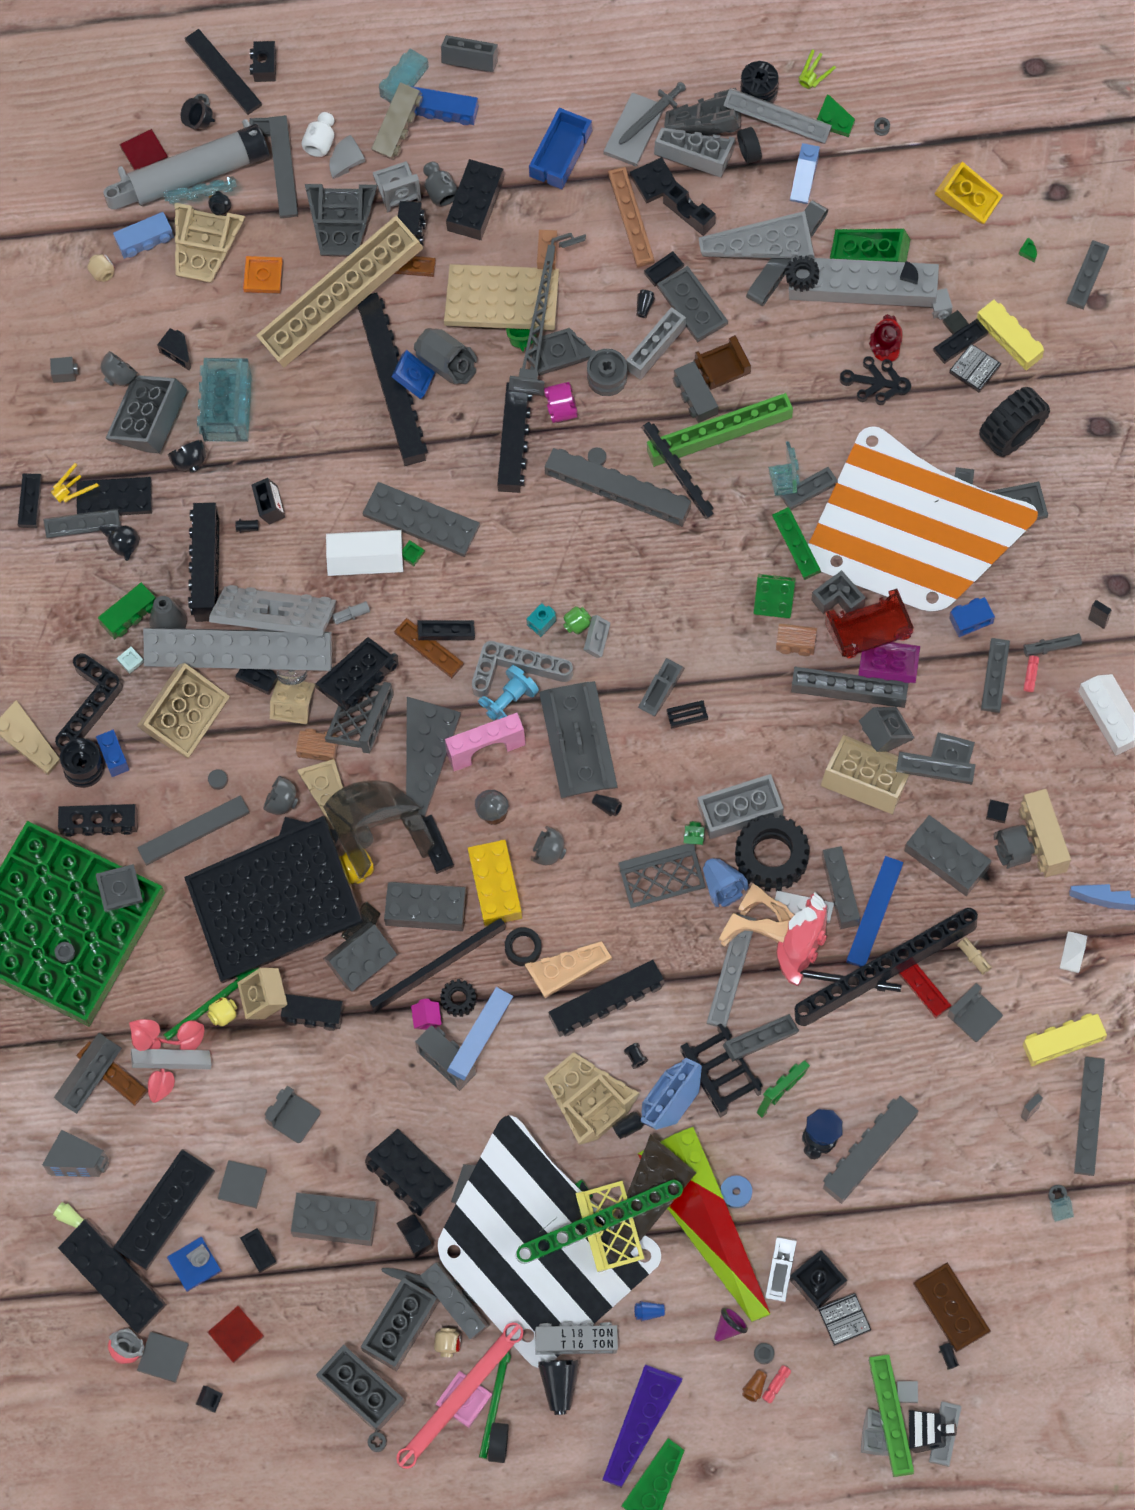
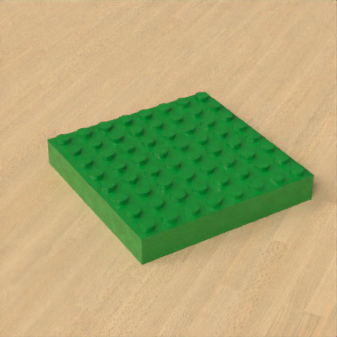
M27 821L0 866V983L90 1027L165 894L163 887L136 874L143 902L105 912L96 874L122 866ZM62 942L70 943L75 950L74 958L67 963L60 962L55 956V948Z

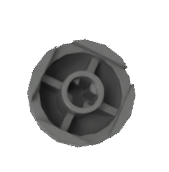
M110 351L101 361V372L105 376L103 380L111 386L114 384L125 386L131 383L138 373L128 363H125L120 357Z
M278 776L263 806L265 811L274 815L287 813L290 808L294 809L298 802V798H295L296 788L294 784L288 779Z
M549 826L545 827L546 832L541 831L533 848V851H536L535 857L531 856V861L544 866L552 865L558 859L562 860L566 853L563 836L560 832Z

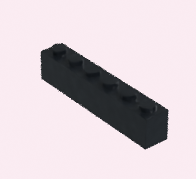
M506 382L497 486L498 492L520 493L521 486L525 485V475H522V469H526V458L523 457L524 452L528 451V441H525V435L529 436V424L526 423L527 418L530 419L531 407H528V402H532V394L509 390V382Z
M651 960L549 1011V1018L559 1037L563 1035L565 1037L575 1032V1029L581 1026L585 1028L591 1025L593 1020L597 1018L603 1019L615 1009L621 1010L627 1006V1003L633 1000L635 1002L639 1001L649 992L655 993L659 991L664 985V978L654 960Z

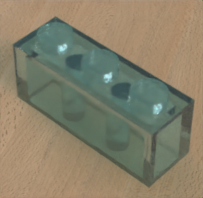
M410 48L407 53L401 56L400 62L391 68L388 77L380 82V97L391 103L400 82L414 87L429 68L428 59Z

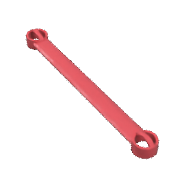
M509 1323L505 1326L503 1333L410 1443L398 1452L396 1459L401 1468L410 1469L415 1466L418 1457L513 1345L521 1341L523 1329L519 1324ZM511 1326H516L506 1337L507 1329ZM520 1329L519 1339L511 1341L510 1339ZM405 1451H409L403 1460L399 1462L400 1455ZM414 1454V1462L410 1466H403Z

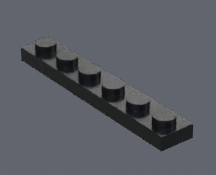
M650 422L644 424L641 429L705 519L714 514L712 512L713 506L708 500L705 501L701 496L703 493L698 485H693L690 473L686 469L683 470L679 465L681 464L680 459L676 454L672 455L668 442L660 438L658 435L660 431L657 426Z

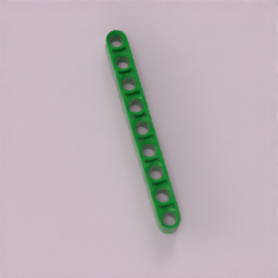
M677 1180L663 1183L522 1244L518 1247L515 1257L521 1264H527L677 1199L682 1194V1185ZM669 1185L677 1187L678 1193L676 1195L669 1194ZM651 1193L658 1194L660 1198L658 1203L650 1201L649 1195ZM632 1201H638L641 1204L640 1211L632 1210ZM614 1209L622 1211L623 1217L621 1219L613 1217L612 1211ZM594 1218H603L604 1226L597 1227L594 1224ZM577 1225H583L586 1228L584 1235L576 1233L575 1227ZM557 1234H566L567 1242H558ZM540 1241H546L549 1244L547 1251H541L538 1248ZM520 1250H529L530 1258L522 1259L519 1254Z

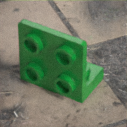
M758 574L753 613L755 615L791 618L796 578Z

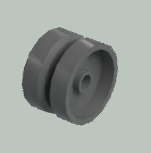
M601 349L593 353L587 362V381L589 387L601 396H613L621 392L627 383V362L625 357L614 349Z

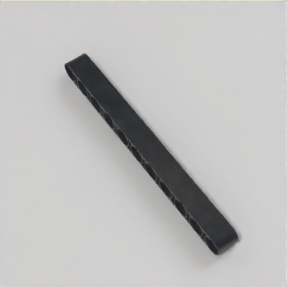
M965 908L800 1001L796 1004L794 1010L796 1023L800 1026H807L970 934L977 928V912L972 908ZM851 984H856L857 986H856V987H851V986H849V985H851ZM817 1003H823L824 1005L818 1006V1005H816V1004H817ZM805 1012L807 1015H800V1013Z

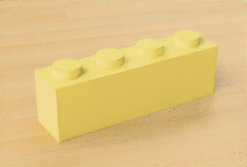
M992 300L977 313V319L988 330V333L1026 371L1043 358L1044 348L1039 341H1035L1031 337L1030 332L1026 328L1023 329L1019 325L1018 320L1014 316H1010L1001 303Z
M1091 1013L1086 1014L1079 1021L1074 1022L1070 1020L1063 1023L1062 1027H1050L1044 1030L1045 1033L1028 1035L1023 1042V1047L1031 1067L1105 1041L1107 1034L1099 1015L1095 1014L1092 1016Z

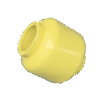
M221 997L208 1007L209 1012H207V1015L215 1026H225L236 1018L235 1010L237 1006L232 999L228 1000Z

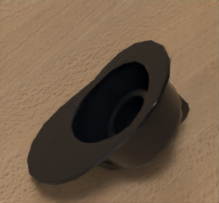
M196 98L186 100L181 108L180 116L182 123L192 129H205L211 122H215V119L212 118V109Z

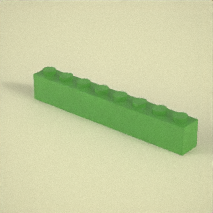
M784 393L660 438L668 442L672 455L676 454L680 458L791 419L793 408L787 394ZM648 441L647 453L653 467L665 463L651 441Z

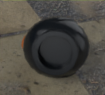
M220 191L209 194L208 204L213 214L222 215L231 209L232 204L228 196Z

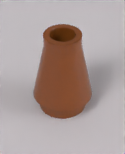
M756 1370L752 1378L743 1387L742 1396L751 1402H757L761 1398L767 1375L760 1370Z

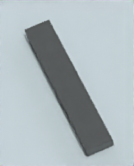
M287 116L269 117L280 219L298 217Z
M240 795L137 847L147 866L250 813Z

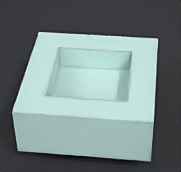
M132 647L117 657V661L129 674L144 663V660Z

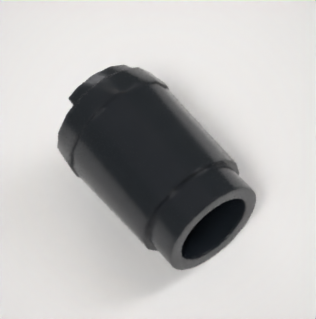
M631 1112L617 1121L612 1127L618 1138L622 1139L641 1130L644 1124L641 1122L637 1112Z

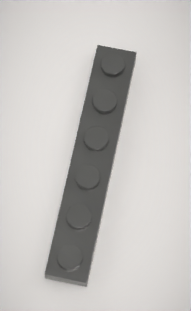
M1084 1058L1074 1174L1095 1175L1105 1059Z

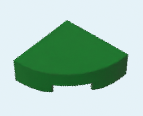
M1027 238L1018 255L1035 263L1037 249L1034 242Z

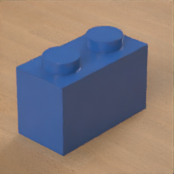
M985 597L982 599L975 598L967 605L954 607L949 617L958 637L993 624L995 618Z
M114 729L96 736L111 777L129 771Z

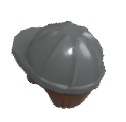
M486 790L475 799V809L481 819L491 825L499 824L506 819L509 804L503 794L496 790Z

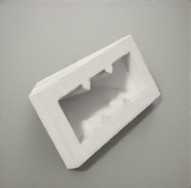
M1068 931L1059 969L1079 973L1086 947V935Z

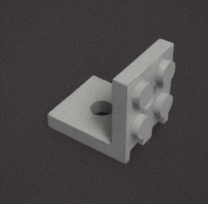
M407 161L373 172L374 180L387 212L391 211V207L399 205L400 201H411L417 199L418 202L421 201L417 174L412 175Z

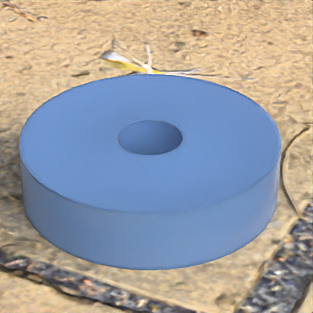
M737 1175L731 1176L721 1185L720 1191L728 1207L739 1209L750 1202L752 1186L746 1178ZM738 1189L740 1194L734 1195L733 1190Z

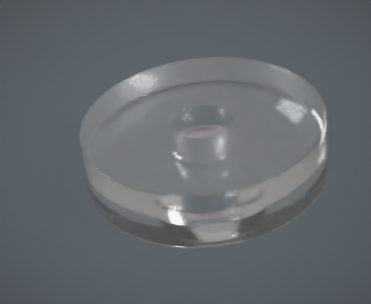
M277 670L278 680L285 685L299 684L308 675L307 670Z

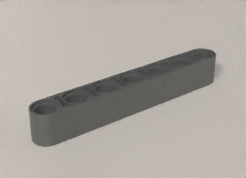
M813 200L804 210L811 238L828 213V208ZM770 258L748 290L746 298L760 306H764L786 275V266L791 258Z

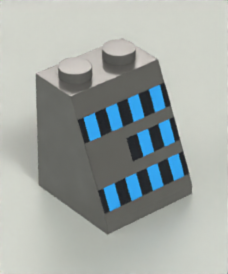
M61 1130L42 1165L51 1176L100 1177L101 1173L106 1172L109 1166V1159L104 1150Z

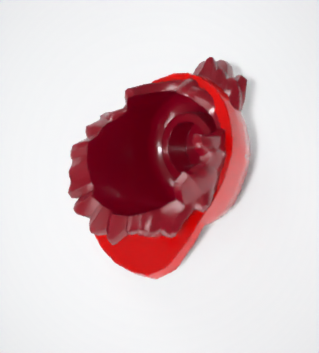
M886 314L883 316V320L877 323L874 332L870 334L869 345L878 360L889 359L893 362L899 357L903 341V331L896 317Z

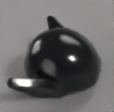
M127 525L119 527L100 526L99 530L108 537L107 542L111 550L120 556H124L125 561H128L140 541L137 531Z

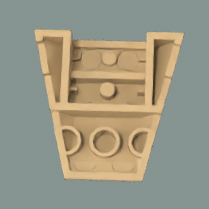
M175 203L176 276L212 283L245 216L227 213V216L196 211L190 205Z
M574 1052L544 1077L579 1145L598 1140L617 1121L629 1113L640 1095L636 1090L627 1087L620 1080L614 1079L608 1073L596 1068L595 1065Z

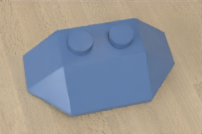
M685 1058L681 1063L667 1069L642 1102L641 1122L655 1130L677 1124L699 1093L702 1066Z

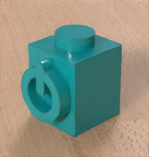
M541 603L526 618L527 626L542 637L556 622V613L550 606L546 607Z

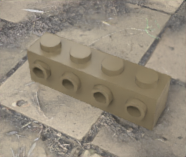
M399 83L371 148L374 152L394 160L395 156L398 157L401 151L402 139L405 140L409 130H407L409 123L414 121L416 115L414 111L417 106H420L423 99L420 90L404 83Z

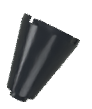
M578 1360L538 1361L549 1409L554 1411V1415H565L566 1410L571 1409L579 1366Z

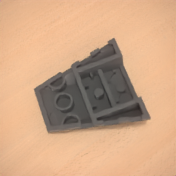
M305 184L320 255L349 256L360 247L377 185H359V189L324 188L323 184Z

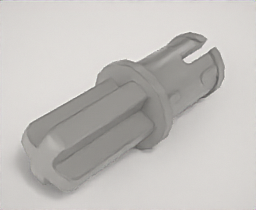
M364 601L353 607L348 606V609L333 614L332 618L337 625L350 619L355 620V617L369 613L370 609L367 602Z

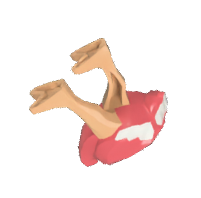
M752 884L739 906L740 914L746 916L757 905L764 904L776 914L779 922L770 919L751 921L733 913L719 938L721 945L726 947L743 931H753L771 938L778 943L776 955L782 974L789 983L799 986L804 977L800 972L809 967L810 963L815 962L818 956L816 951L819 945L823 946L826 941L827 905L818 894L813 893L810 899L806 901V908L794 915L786 905L774 900L761 888Z

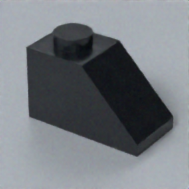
M169 328L157 344L159 353L190 370L191 363L185 335L179 330L175 331Z
M414 1214L396 1223L415 1258L433 1249L427 1234Z

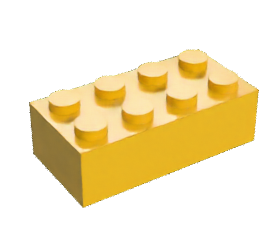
M506 840L468 847V855L484 927L499 918L504 923L522 919V911Z

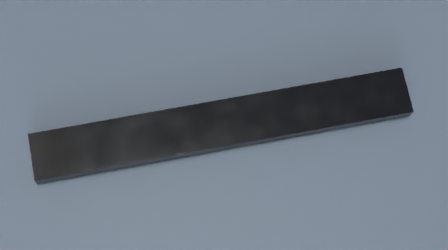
M499 918L371 1000L370 1006L374 1013L504 931L505 923Z

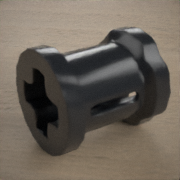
M634 1043L624 1049L625 1055H628L632 1062L631 1066L633 1069L639 1068L648 1062L647 1057L643 1056L639 1048V1043Z

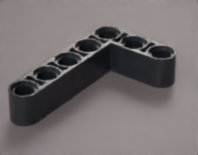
M84 653L74 656L73 665L76 672L95 685L96 688L56 736L55 742L60 752L64 747L61 746L63 741L84 738L122 691L118 676ZM82 662L87 663L84 667L78 666ZM97 672L102 673L99 677H93ZM110 683H117L112 688L108 687ZM99 697L105 698L102 702L96 701ZM89 711L93 712L89 717L84 716ZM81 726L79 731H73L74 727Z

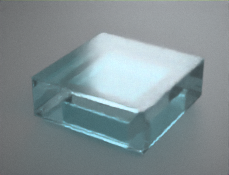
M1069 1196L1050 1201L1052 1216L1055 1222L1074 1217Z

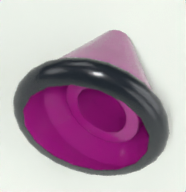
M726 1307L721 1309L720 1319L714 1336L716 1341L719 1342L742 1333H747L748 1327L736 1312Z

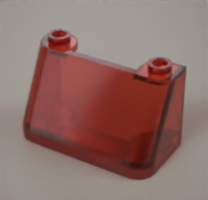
M898 589L888 591L889 597L885 600L881 597L878 603L848 613H844V610H842L840 614H837L835 609L826 612V628L843 657L852 658L858 653L897 640H907L911 637L914 627Z

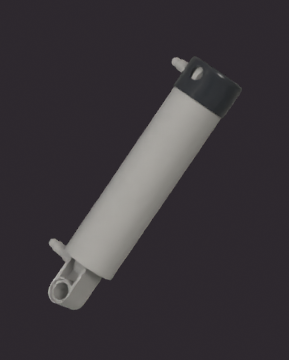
M244 119L242 121L244 128L235 133L127 174L123 167L120 166L118 167V173L121 181L106 187L103 192L107 206L110 209H119L137 201L141 206L243 166L267 159L270 154L262 131L258 124L250 125L248 120Z

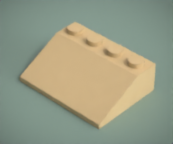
M186 663L179 664L137 727L155 740L189 758L230 696Z
M843 735L825 770L821 786L893 814L910 774L896 772L898 756L888 752H876L872 746Z

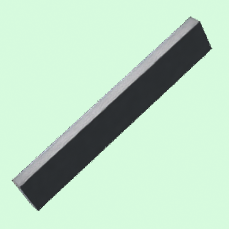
M200 29L185 37V42L247 115L262 106V102Z

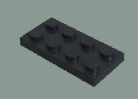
M151 477L76 481V492L96 483L99 485L77 496V514L118 509L119 516L152 514Z

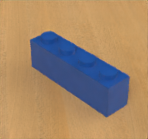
M413 87L420 90L423 97L420 106H417L414 111L417 116H423L427 119H440L445 122H458L462 125L475 124L479 107L477 97Z

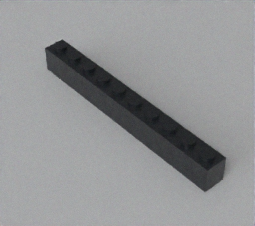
M377 292L372 293L357 306L405 467L426 461L425 454L428 453L426 443L421 442L423 433L421 426L417 427L416 425L418 416L416 410L412 411L411 405H414L411 394H407L406 388L391 377L398 364L397 357H399L397 346H393L392 343L395 340L393 331L388 330L387 325H390L388 314L383 313V309H385L383 298L379 299Z

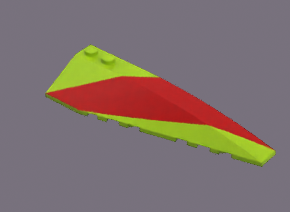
M694 1127L660 1141V1143L697 1173L683 1189L682 1194L673 1201L667 1210H669L675 1221L681 1226L687 1237L723 1282L726 1289L735 1298L750 1321L754 1322L770 1315L750 1261ZM643 1151L640 1152V1153H638V1156H639L640 1160H641Z

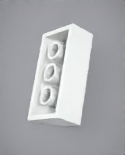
M1112 674L1098 675L1081 683L1078 692L1115 756L1135 747V712Z

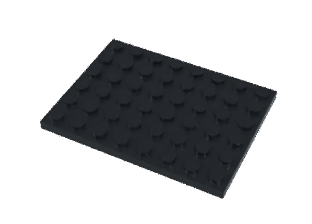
M321 816L184 877L220 982L222 983L364 922L325 816Z

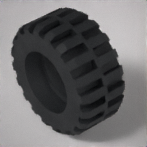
M1022 387L1002 401L986 418V421L983 422L979 430L980 438L997 456L1005 457L1010 455L1020 446H1023L1040 429L1049 417L1050 407L1033 388Z
M768 814V818H764L763 815L758 816L757 821H749L747 827H743L740 831V836L737 837L735 862L736 866H738V871L745 876L748 884L752 882L759 888L764 887L767 892H770L771 888H775L777 892L782 891L784 886L787 889L792 887L793 882L797 883L807 868L810 851L807 835H803V829L800 825L796 827L794 820L789 819L787 821L783 815H779V818L774 817V814ZM766 839L780 840L789 847L790 858L785 864L778 867L762 865L754 857L755 846Z

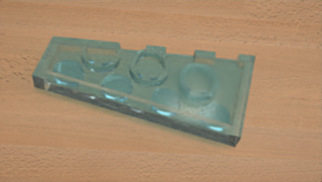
M234 176L227 177L228 181L218 179L210 182L209 185L201 183L192 186L190 189L184 187L163 192L164 199L171 204L180 202V198L187 197V200L196 199L199 194L210 196L216 194L215 191L219 190L230 192L233 191V187H237Z

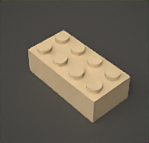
M1047 789L1025 794L1019 808V814L1022 820L1025 819L1027 837L1032 839L1035 849L1033 854L1038 857L1037 865L1040 873L1043 872L1044 877L1047 878L1067 872L1071 858Z

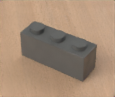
M446 35L441 45V63L493 72L498 62V44Z
M693 361L675 369L674 377L672 378L676 388H680L683 402L688 403L691 417L696 418L697 422L700 423L718 415V405L696 363Z

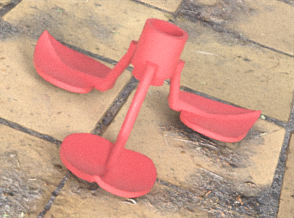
M140 1019L129 1022L132 1044L139 1051L160 1049L161 1042L173 1045L180 1044V1050H195L201 1044L204 1036V1025L196 1021H187L180 1026L177 1033L178 1041H167L166 1039L159 1038L160 1027L153 1020ZM160 1069V1071H154L150 1075L148 1095L151 1102L156 1103L172 1091L175 1079L170 1071Z

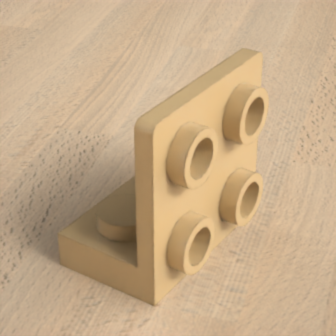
M278 679L270 700V719L307 724L309 720V704L315 684L305 681Z

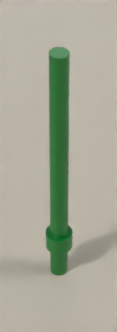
M257 969L237 976L234 982L163 1034L164 1038L169 1041L178 1033L183 1023L198 1019L209 1010V1005L221 997L226 998L238 988L237 983Z
M510 1350L499 1362L479 1458L487 1459L491 1426L495 1422L507 1364L510 1363Z

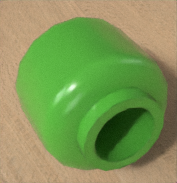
M575 606L563 617L566 622L563 626L569 633L581 634L590 626L591 616L583 607Z

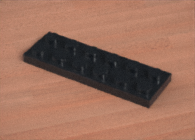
M181 1149L115 1244L114 1248L117 1252L147 1271L209 1182L215 1170Z
M84 1219L58 1247L137 1334H140L167 1305L88 1219Z

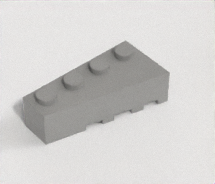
M661 128L655 140L654 154L722 177L734 152L736 137H729L727 139L720 138V135L713 134L712 137L702 135L699 132L690 134L685 133L684 130Z

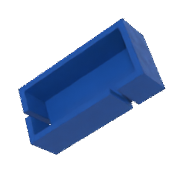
M558 108L529 165V177L542 182L547 180V184L563 189L584 148V144H586L592 133V120Z

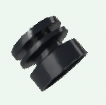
M765 61L751 62L742 70L740 92L774 103L778 94L779 76L777 70L773 65Z
M77 738L64 745L60 753V762L67 781L73 786L80 788L96 784L101 779L104 771L99 748L89 739Z

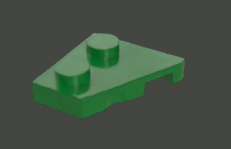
M827 94L817 120L832 125L830 132L849 138L855 124V118Z

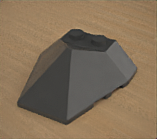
M728 89L714 93V97L704 101V98L698 100V104L688 107V104H685L677 109L667 111L664 127L684 130L685 133L690 134L699 132L705 136H713V134L716 135L723 132L731 133L740 128L741 112L723 106L729 91Z

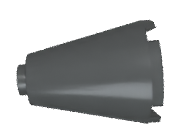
M160 596L153 603L149 624L150 628L185 629L187 617L185 611L167 596Z

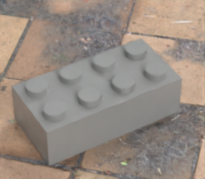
M771 774L700 796L697 799V805L709 839L741 830L743 827H747L749 821L754 820L755 822L757 817L761 815L764 818H768V814H774V817L779 818V815H783L784 810Z

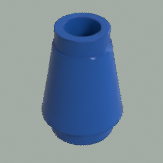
M643 1301L635 1303V1319L642 1322L664 1316V1304Z

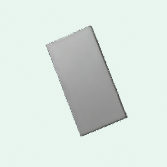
M632 93L603 151L604 155L637 167L664 110L630 140L620 145L619 140L624 133L657 103L654 100Z

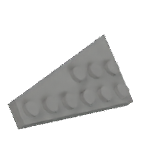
M805 211L699 237L702 256L796 257L799 259V256L802 255V259H805V256H808L809 259H815Z

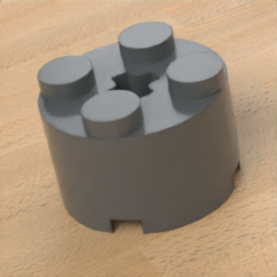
M1016 825L994 833V840L998 841V845L995 846L996 853L1002 865H1007L1006 869L1031 861L1035 849L1032 842L1028 841L1027 829L1024 825Z

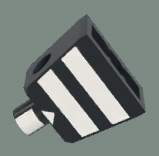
M909 1410V1449L913 1453L945 1447L946 1436L957 1435L956 1424H946L945 1417L942 1414Z

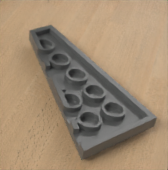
M407 697L406 812L424 818L447 757L445 739L454 736L461 712L411 697Z

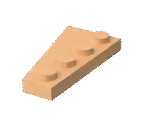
M601 941L578 948L575 951L560 953L558 956L543 958L541 961L526 963L525 968L543 997L546 998L612 960V957Z

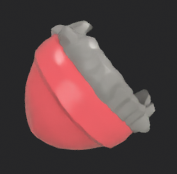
M129 1328L121 1329L109 1336L108 1350L111 1357L117 1363H133L143 1355V1340L137 1338V1335Z

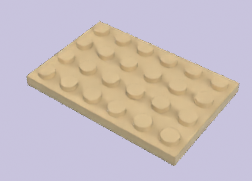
M450 264L444 326L530 329L543 269ZM559 269L552 270L543 330H555ZM542 314L538 316L540 320H542ZM535 321L534 329L539 326V325L536 323V321Z

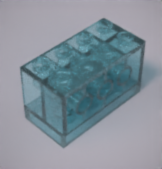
M204 358L203 365H200L202 382H199L201 399H198L200 416H197L199 434L203 436L204 441L248 442L252 382L248 358Z

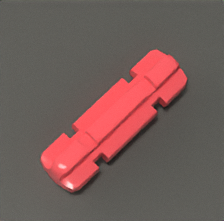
M1031 655L1029 657L1026 682L1024 684V691L1026 692L1034 691L1037 666L1039 664L1038 656Z
M784 1365L781 1366L778 1371L779 1374H776L770 1383L768 1391L766 1390L762 1396V1399L768 1403H772L775 1394H778L785 1383V1378H788L791 1370Z

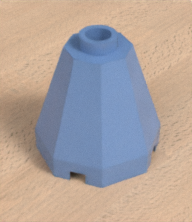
M712 858L705 862L703 872L711 901L715 907H719V904L722 907L729 906L743 896L741 893L743 889L747 891L749 888L745 876L721 859Z

